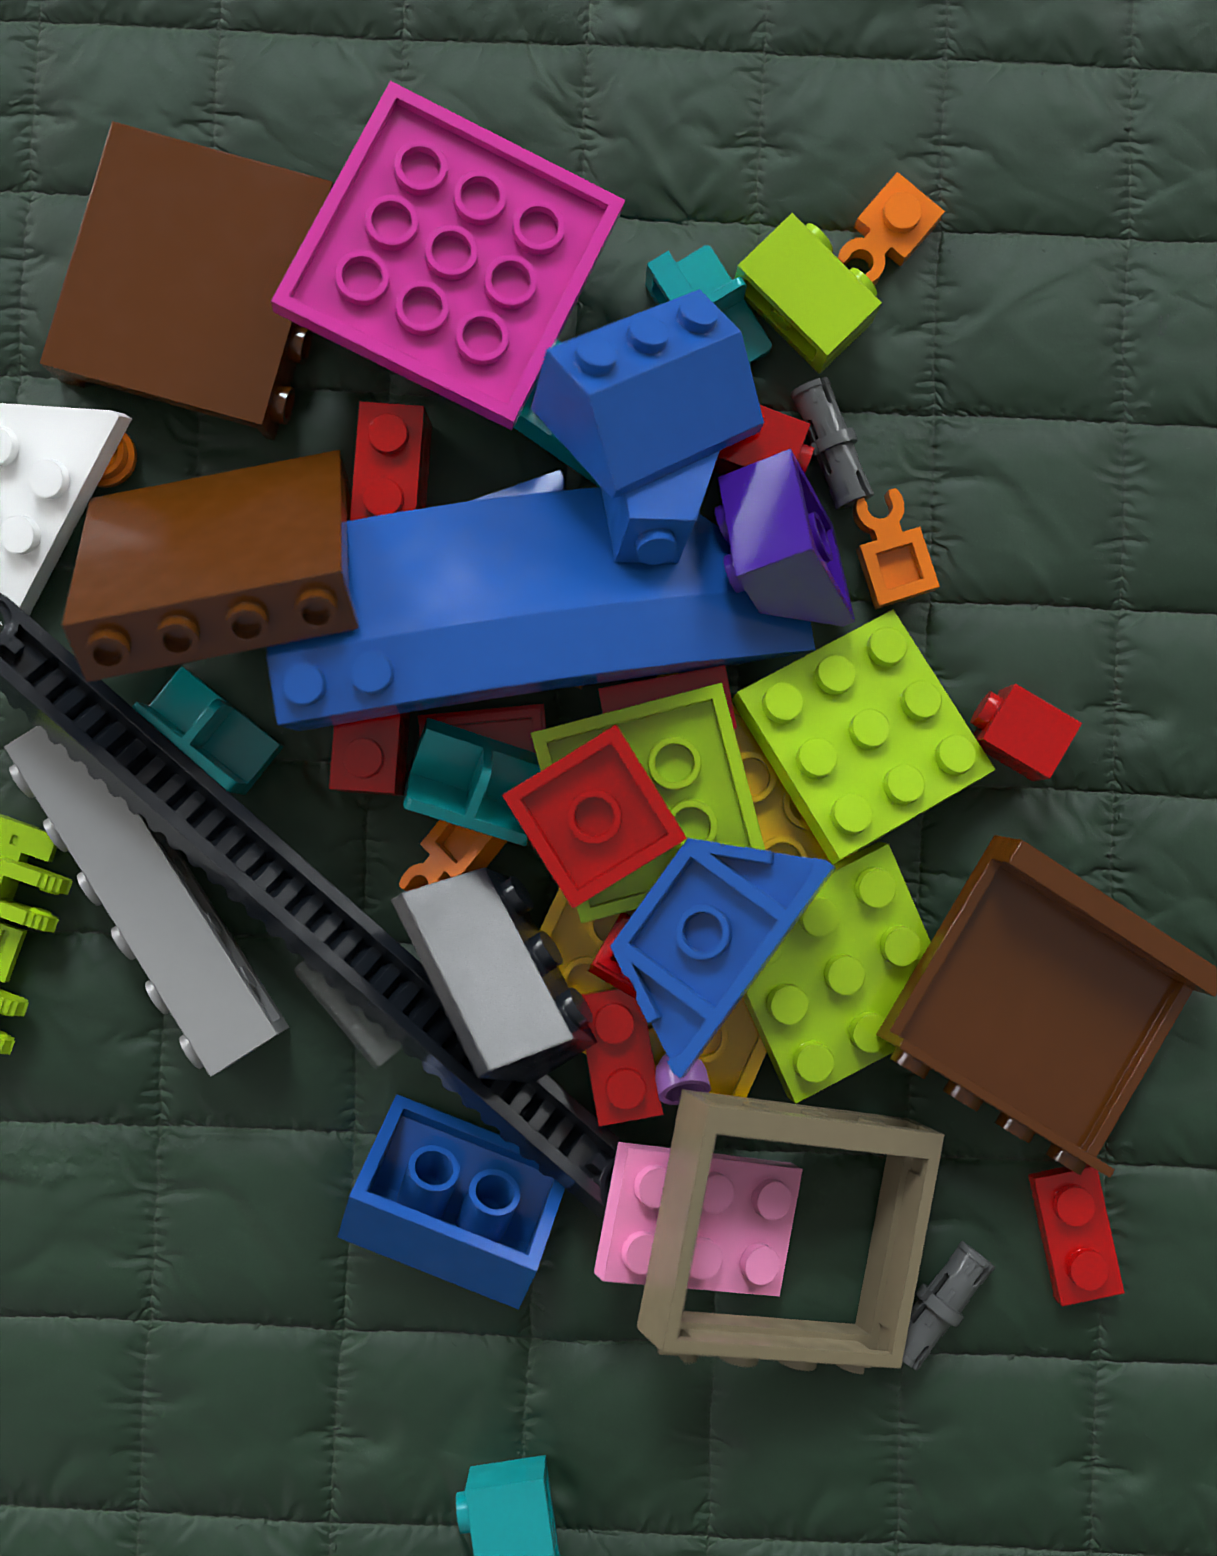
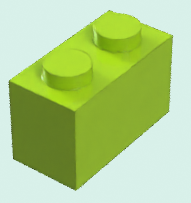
M791 213L738 264L735 278L742 277L747 284L744 299L820 374L872 324L882 302L876 297L877 290L874 284L862 271L857 268L849 270L832 253L833 247L831 242L817 226L811 223L804 225Z

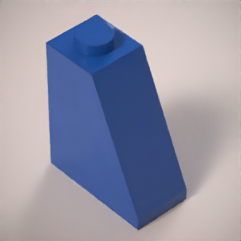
M719 451L615 499H612L601 487L615 562L645 563L649 565L662 563L679 564L695 524Z

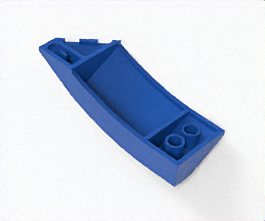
M601 487L469 501L347 521L348 588L358 618L359 629L267 646V661L277 725L295 731H304L506 696L690 672L723 665L727 667L813 652L816 649L811 621L760 614L746 591L735 592L728 579L723 560L725 555L732 553L730 543L726 542L718 526L699 513L679 564L662 563L649 565L645 563L615 562Z

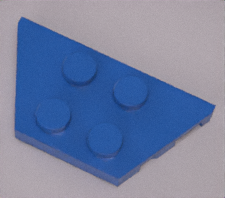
M687 838L610 946L623 974L629 977L636 991V1000L647 1023H652L669 1058L667 1063L673 1074L680 1079L687 1075L836 869L834 865L822 859L805 858Z

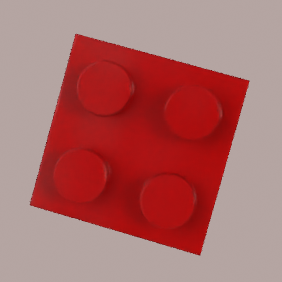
M617 724L502 795L573 909L687 839V836Z

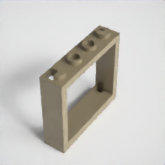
M682 1090L637 1328L658 1348L657 1352L659 1354L677 1355L685 1363H694L698 1360V1355L719 1356L723 1361L741 1367H755L758 1365L759 1359L778 1360L787 1367L802 1371L815 1370L817 1363L836 1364L841 1369L856 1374H864V1369L871 1368V1366L901 1368L944 1134L909 1118ZM716 1134L887 1154L855 1324L683 1311Z

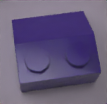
M791 448L718 477L723 504L715 507V516L724 539L727 543H730L732 553L725 555L723 560L728 579L735 592L746 591L760 614L837 626H846L854 623L855 618L833 524Z

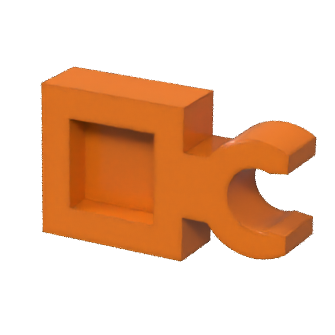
M897 172L856 220L854 228L865 238H855L848 241L841 248L837 258L845 266L850 260L855 258L866 261L870 271L865 275L875 286L884 270L885 257L888 256L901 267L940 222L945 211Z
M896 488L888 490L884 495L889 510L888 516L885 518L872 516L868 510L865 498L858 499L853 505V518L856 525L863 532L870 534L872 542L860 545L856 552L875 609L935 591L940 587L921 527L902 531L899 521L903 517L905 505L902 495Z
M439 820L420 843L430 854L424 863L411 866L403 874L399 886L405 891H410L427 884L439 882L480 868H486L507 841Z

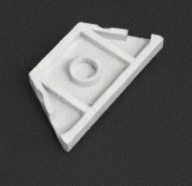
M0 403V593L11 599L28 615L32 612L132 420L126 414L112 410Z

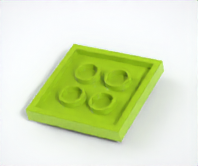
M894 610L881 615L738 691L732 698V703L832 865L996 770Z
M722 683L531 733L540 770L542 771L617 724L687 838L765 850ZM686 840L577 906L581 923L637 909Z
M877 842L834 864L836 869L743 996L787 1098L795 1104L893 1053L896 1048L876 1034L931 942L892 850L887 843Z

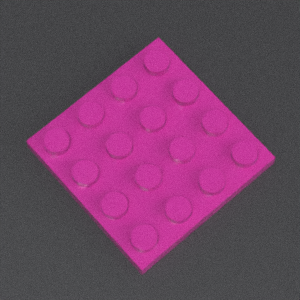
M390 81L271 300L274 313L512 430L539 378L546 349L555 346L622 213L625 200Z

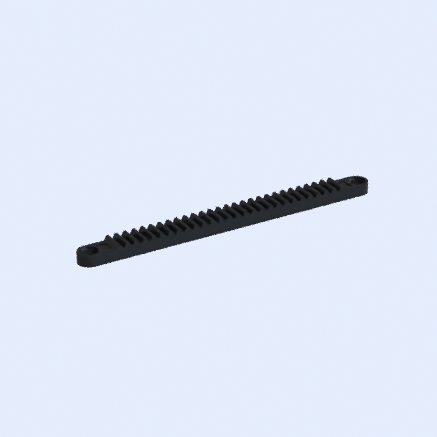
M0 593V622L3 626V630L0 633V691L6 695L9 705L14 709L21 708L34 727L41 726L45 729L49 740L53 744H62L66 748L69 758L74 762L81 761L94 780L101 779L104 781L112 796L122 797L126 801L129 811L134 815L141 814L146 818L148 827L153 832L163 833L171 848L181 849L186 854L188 863L193 867L204 869L208 880L212 884H221L226 889L228 898L233 902H241L252 919L263 921L267 932L271 936L281 937L285 941L288 951L292 954H300L305 958L306 966L311 971L322 973L326 984L330 988L340 989L344 993L347 1003L359 1006L364 1010V1016L369 1022L378 1023L383 1027L384 1035L388 1039L397 1040L403 1045L406 1055L418 1058L423 1064V1069L428 1074L440 1077L442 1085L447 1091L457 1092L461 1096L464 1106L476 1109L481 1114V1121L486 1125L498 1128L500 1130V1137L505 1142L515 1143L519 1147L520 1155L523 1158L534 1160L539 1165L540 1173L544 1176L553 1177L597 1217L604 1221L609 1194V1182L612 1178L618 1142L623 1141L606 1126H599L598 1119L548 1075L534 1083L478 1078L423 964L101 679L86 682L76 657L11 599Z

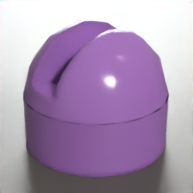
M667 1054L662 1056L656 1066L655 1082L661 1102L669 1105H679L682 1090L709 1093L711 1087L703 1061L698 1058L687 1075L680 1079L672 1073L667 1063V1060H669Z

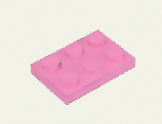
M618 1142L594 1274L602 1281L645 1285L671 1148ZM713 1153L687 1289L780 1297L802 1168L788 1162Z

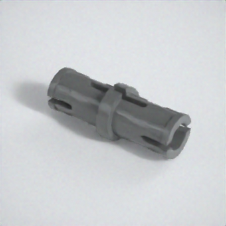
M824 377L821 380L818 378L793 390L791 397L795 402L798 413L801 415L802 421L810 423L807 435L811 443L809 446L814 447L811 460H817L828 484L835 509L837 511L843 508L846 509L852 507L858 499L865 498V500H868L874 496L873 489L863 471L854 446L858 441L854 428H847L835 400L836 397L829 378Z
M964 1241L959 1243L957 1249L950 1256L949 1261L929 1285L923 1283L915 1293L919 1299L912 1306L902 1361L916 1371L920 1369L922 1363L931 1353L930 1351L939 1339L944 1336L952 1325L955 1328L959 1326L965 1318L961 1312L980 1285L985 1282L996 1268Z

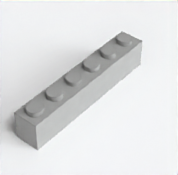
M41 726L34 727L4 746L14 762L9 767L14 782L27 797L31 799L36 797L48 816L43 821L45 831L61 851L67 852L69 850L82 871L77 874V880L81 889L96 906L103 904L116 925L111 928V934L115 943L128 959L134 960L137 958L150 979L145 982V988L150 999L163 1014H172L183 1032V1035L179 1037L180 1045L187 1058L196 1068L201 1069L205 1067L210 1077L290 1028L178 849H173L168 845L167 838L163 833L153 832L148 827L146 818L141 814L134 815L129 811L127 803L122 797L112 796L104 781L101 779L94 780L89 775L86 766L81 761L74 762L70 759L66 748L62 744H53L49 740L46 730Z

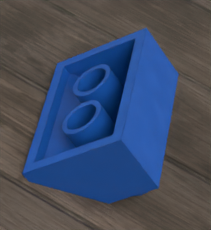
M700 289L546 349L531 410L612 499L618 498L759 433L764 424L742 332Z
M396 1094L351 1191L337 1237L519 1310L537 1272L565 1188L553 1177L544 1176L540 1173L539 1165L534 1160L523 1158L520 1155L519 1147L515 1143L505 1142L499 1134Z

